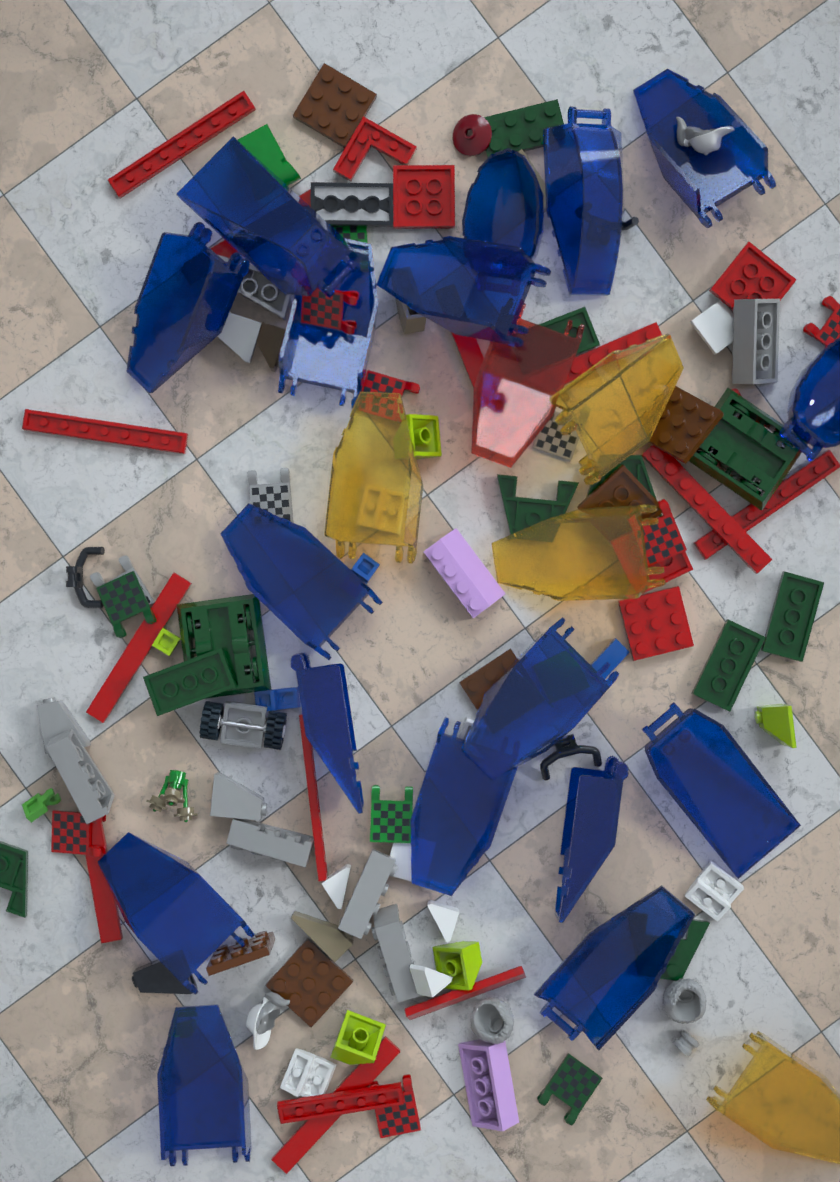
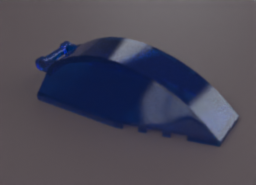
M570 106L567 114L568 124L549 127L543 130L546 213L548 218L551 219L553 237H556L559 249L557 252L563 262V274L569 295L608 296L610 295L616 271L625 218L622 133L612 127L611 110L609 108H604L601 111L577 109L574 106ZM577 118L602 119V124L577 123Z
M662 885L588 933L538 988L534 995L548 1001L541 1009L540 1014L543 1017L547 1016L568 1034V1038L571 1041L583 1031L596 1049L600 1050L655 991L658 981L666 971L667 965L671 957L674 956L676 948L689 928L695 913ZM554 1007H555L556 1009H558L563 1015H565V1016H566L570 1021H572L576 1026H575L574 1028L571 1027L566 1021H564V1020H563L558 1014H556L552 1009H553Z

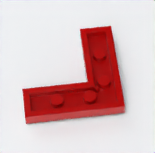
M363 116L334 166L333 172L351 182L371 147L403 165H408L417 150V146Z

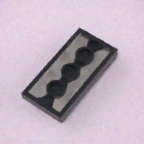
M311 182V226L393 227V183Z

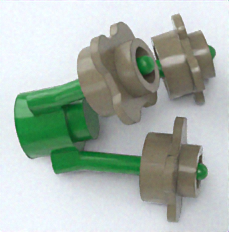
M170 770L159 796L152 795L150 801H146L151 803L149 807L154 812H161L162 808L167 810L166 805L177 806V803H183V808H177V814H174V817H179L180 821L188 822V820H192V816H197V813L194 814V807H188L187 785L189 780L185 779L186 773ZM182 786H183V798H181L182 792L179 791V790H181V787H182Z

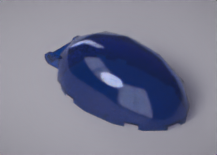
M506 148L494 154L492 153L478 168V175L474 183L471 184L467 194L462 219V236H464V253L466 258H468L470 270L475 276H479L478 291L480 293L488 291L511 294L513 297H519L522 276L530 269L538 255L544 232V195L535 171L526 157L511 148ZM488 277L512 280L513 285L487 283Z
M840 338L827 345L801 371L790 393L787 409L788 421L779 433L781 438L785 437L805 454L809 462L817 457L822 448L836 447L840 444ZM802 440L813 446V448L811 449Z

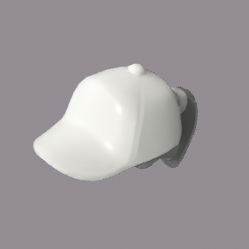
M676 117L678 123V143L685 147L692 146L694 150L704 153V155L718 150L721 146L722 137L735 130L732 126L710 130L687 127L681 117Z
M268 992L263 997L261 1003L251 1008L247 1016L246 1027L253 1034L254 1050L266 1046L270 1039L271 1029L275 1026V1019L280 1014L279 1007L289 1005L290 1000H285L277 993Z

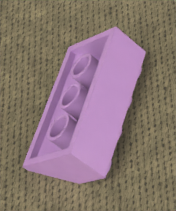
M457 529L445 535L423 552L472 618H475L505 595V592Z
M479 1039L459 1043L472 1126L505 1131L519 1123L506 1042L492 1044Z

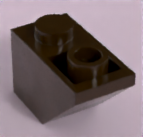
M262 322L256 342L270 369L276 372L277 367L280 368L284 356L281 354L283 348H287L290 336H287L286 329Z

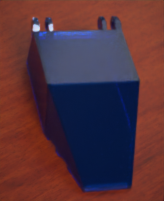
M670 69L664 70L633 90L650 144L664 180L696 215L703 226L710 228L713 225L711 219L706 214L711 211L717 221L723 220V216L717 206L753 185L758 194H765V188L759 181L762 178L770 189L776 187L775 179L768 170L767 146L720 95L716 93L712 95L705 91L704 87L689 83V79ZM676 117H681L687 127L710 130L732 126L735 130L722 137L721 146L718 150L704 155V153L694 150L692 146L685 147L678 143V123Z
M202 222L194 224L189 235L162 233L135 305L134 314L137 315L136 326H132V334L135 335L133 346L129 348L126 372L148 393L156 391L221 334L243 277L249 272L250 262L245 258L243 259L239 252L233 253L227 263L206 246L211 241L213 233L211 229L205 228Z
M331 235L317 255L318 258L314 264L309 267L307 274L297 285L278 360L280 373L278 393H283L285 390L286 379L293 380L290 388L291 396H295L298 382L341 390L339 406H344L347 392L354 393L351 408L356 409L373 345L379 306L372 244ZM303 284L339 291H357L359 299L356 305L344 302L342 321H356L357 328L354 334H347L338 329L301 323Z
M447 236L443 237V240L438 241L426 240L423 244L416 245L415 243L391 247L376 285L420 315L456 335L521 347L524 341L511 335L513 331L519 334H528L529 330L526 327L516 323L530 286L532 284L536 287H546V281L534 276L536 273L550 276L551 270L546 266L534 263L524 250L517 246Z
M248 503L220 533L237 564L239 572L243 576L248 590L303 643L328 660L332 657L321 646L327 641L334 650L338 651L340 649L329 637L361 604L371 615L374 613L373 608L364 602L365 598L369 595L376 604L381 605L383 603L365 582L301 525L292 523L287 519L278 517Z
M563 617L537 637L484 694L483 702L476 713L475 721L468 732L461 751L491 781L548 751L575 728L619 676V673L615 671L605 680L601 675L609 668L610 664L606 662L596 671L565 640L574 631L572 626L566 629L562 636L556 631L566 621Z
M303 652L291 656L290 662L291 668L296 671L305 735L358 814L363 813L365 807L361 781L356 779V770H359V762H354L353 751H357L344 665L338 663L311 668L309 655Z
M445 717L438 730L410 820L412 884L452 896L465 880L470 870L476 866L481 856L492 844L517 771L520 741L516 740L510 755L504 753L508 745V737L504 736L500 751L458 738L457 734L461 724L459 721L455 723L452 735L445 734L449 724V718Z
M613 755L606 758L604 771L581 767H572L570 771L560 855H564L563 867H559L558 872L559 875H562L561 887L557 886L555 916L560 923L565 921L615 847L623 780L628 777L629 767H627L626 763L618 761L619 759Z
M130 832L98 861L126 924L158 960L195 995L199 991L188 980L193 973L202 984L206 985L208 983L197 968L230 935L243 947L245 945L244 940L234 932L239 926L244 929L248 936L253 937L255 935L247 923L187 861Z
M219 1005L176 1007L157 1073L161 1160L168 1158L170 1166H175L177 1162L176 1151L182 1150L183 1166H187L189 1160L188 1150L232 1147L233 1163H236L239 1159L238 1147H242V1155H244L245 1161L250 1162L252 1143L249 1083Z

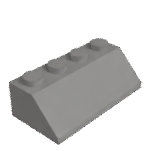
M734 299L732 384L778 382L780 299Z

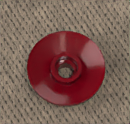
M470 114L464 116L454 127L452 135L453 144L463 155H479L489 146L492 138V129L489 122L480 115ZM472 130V135L468 137V131Z

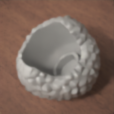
M687 978L671 983L664 991L662 1003L669 1019L677 1023L688 1024L694 1023L703 1017L706 1011L707 1000L702 986L698 982Z
M489 997L488 999L481 1000L472 1011L470 1019L471 1030L477 1037L487 1043H503L511 1036L514 1026V1015L510 1006L498 998Z

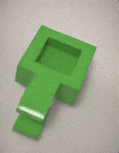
M52 788L48 789L43 795L37 793L22 804L26 819L32 823L48 811V805L58 804L61 798L58 793L55 795Z

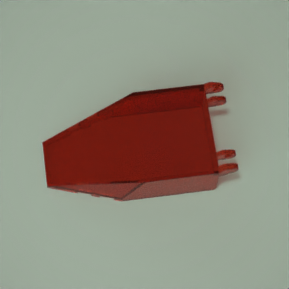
M512 298L509 300L506 308L503 307L474 384L471 454L512 468L553 417L581 343L585 325L581 324L578 327L576 338L568 336L573 326V321L570 319L564 334L521 319L526 307L525 303L520 305L518 316L515 317L510 315L515 304V300Z

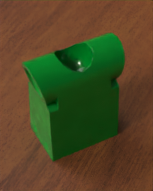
M268 124L231 143L233 151L251 183L256 203L270 196L277 188L287 187L301 179L297 171L286 160Z

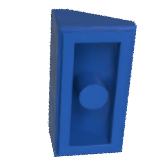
M614 638L586 669L599 681L603 682L630 652Z

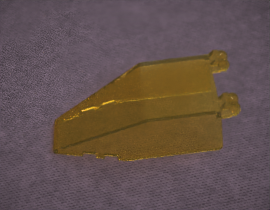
M670 334L647 340L643 344L631 345L624 350L613 351L549 398L552 405L563 410L555 419L557 425L566 423L560 429L561 434L568 435L576 430L587 453L579 461L581 466L579 469L580 474L588 475L584 479L586 485H593L599 482L602 476L650 441L684 369Z
M360 392L349 416L351 417L349 423L341 434L342 439L333 453L324 534L326 537L336 540V554L338 558L344 557L345 542H349L348 557L350 559H354L356 556V543L396 546L395 560L399 563L403 560V546L408 547L407 561L408 563H413L417 554L423 482L402 396L400 393Z
M645 504L582 508L549 518L494 541L491 544L497 583L520 590H529L533 594L549 596L557 601L639 598L647 589L666 584L665 579L649 580V575L661 574L664 572V568H648L643 526L658 524V519H642L641 513L656 512L657 506Z
M759 1030L756 1034L751 1032L749 1037L761 1046L756 1051L750 1045L743 1044L742 1047L752 1054L753 1058L729 1093L715 1085L714 1091L724 1097V1101L716 1096H708L706 1099L708 1103L772 1149L840 1164V1094L827 1077Z

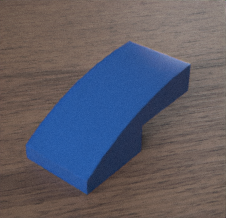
M363 553L339 588L356 600L380 564Z
M299 687L254 692L255 705L267 707V711L301 707Z

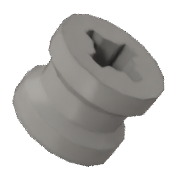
M685 1030L681 1032V1037L673 1042L687 1057L692 1054L694 1048L700 1045Z

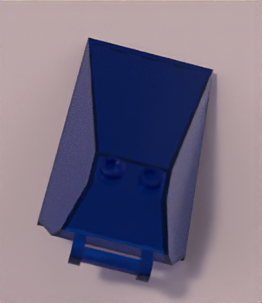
M234 136L176 194L285 295L310 296L318 288L327 297L331 298L335 293L334 290L351 272L354 273L359 268L354 260L347 257L353 249L345 239ZM342 263L345 266L342 271L329 284H325L324 280Z
M673 702L669 705V709L653 723L641 729L650 739L645 745V753L657 780L738 879L801 826L723 724L696 709L688 708L683 713ZM674 715L678 717L655 736L654 732Z

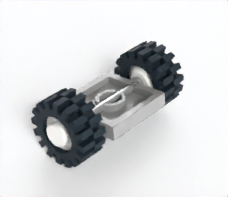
M206 701L201 717L200 738L218 740L222 726L220 743L261 749L263 738H265L264 748L281 750L285 736L287 713L269 711L266 723L267 707L226 701L224 708L223 703Z

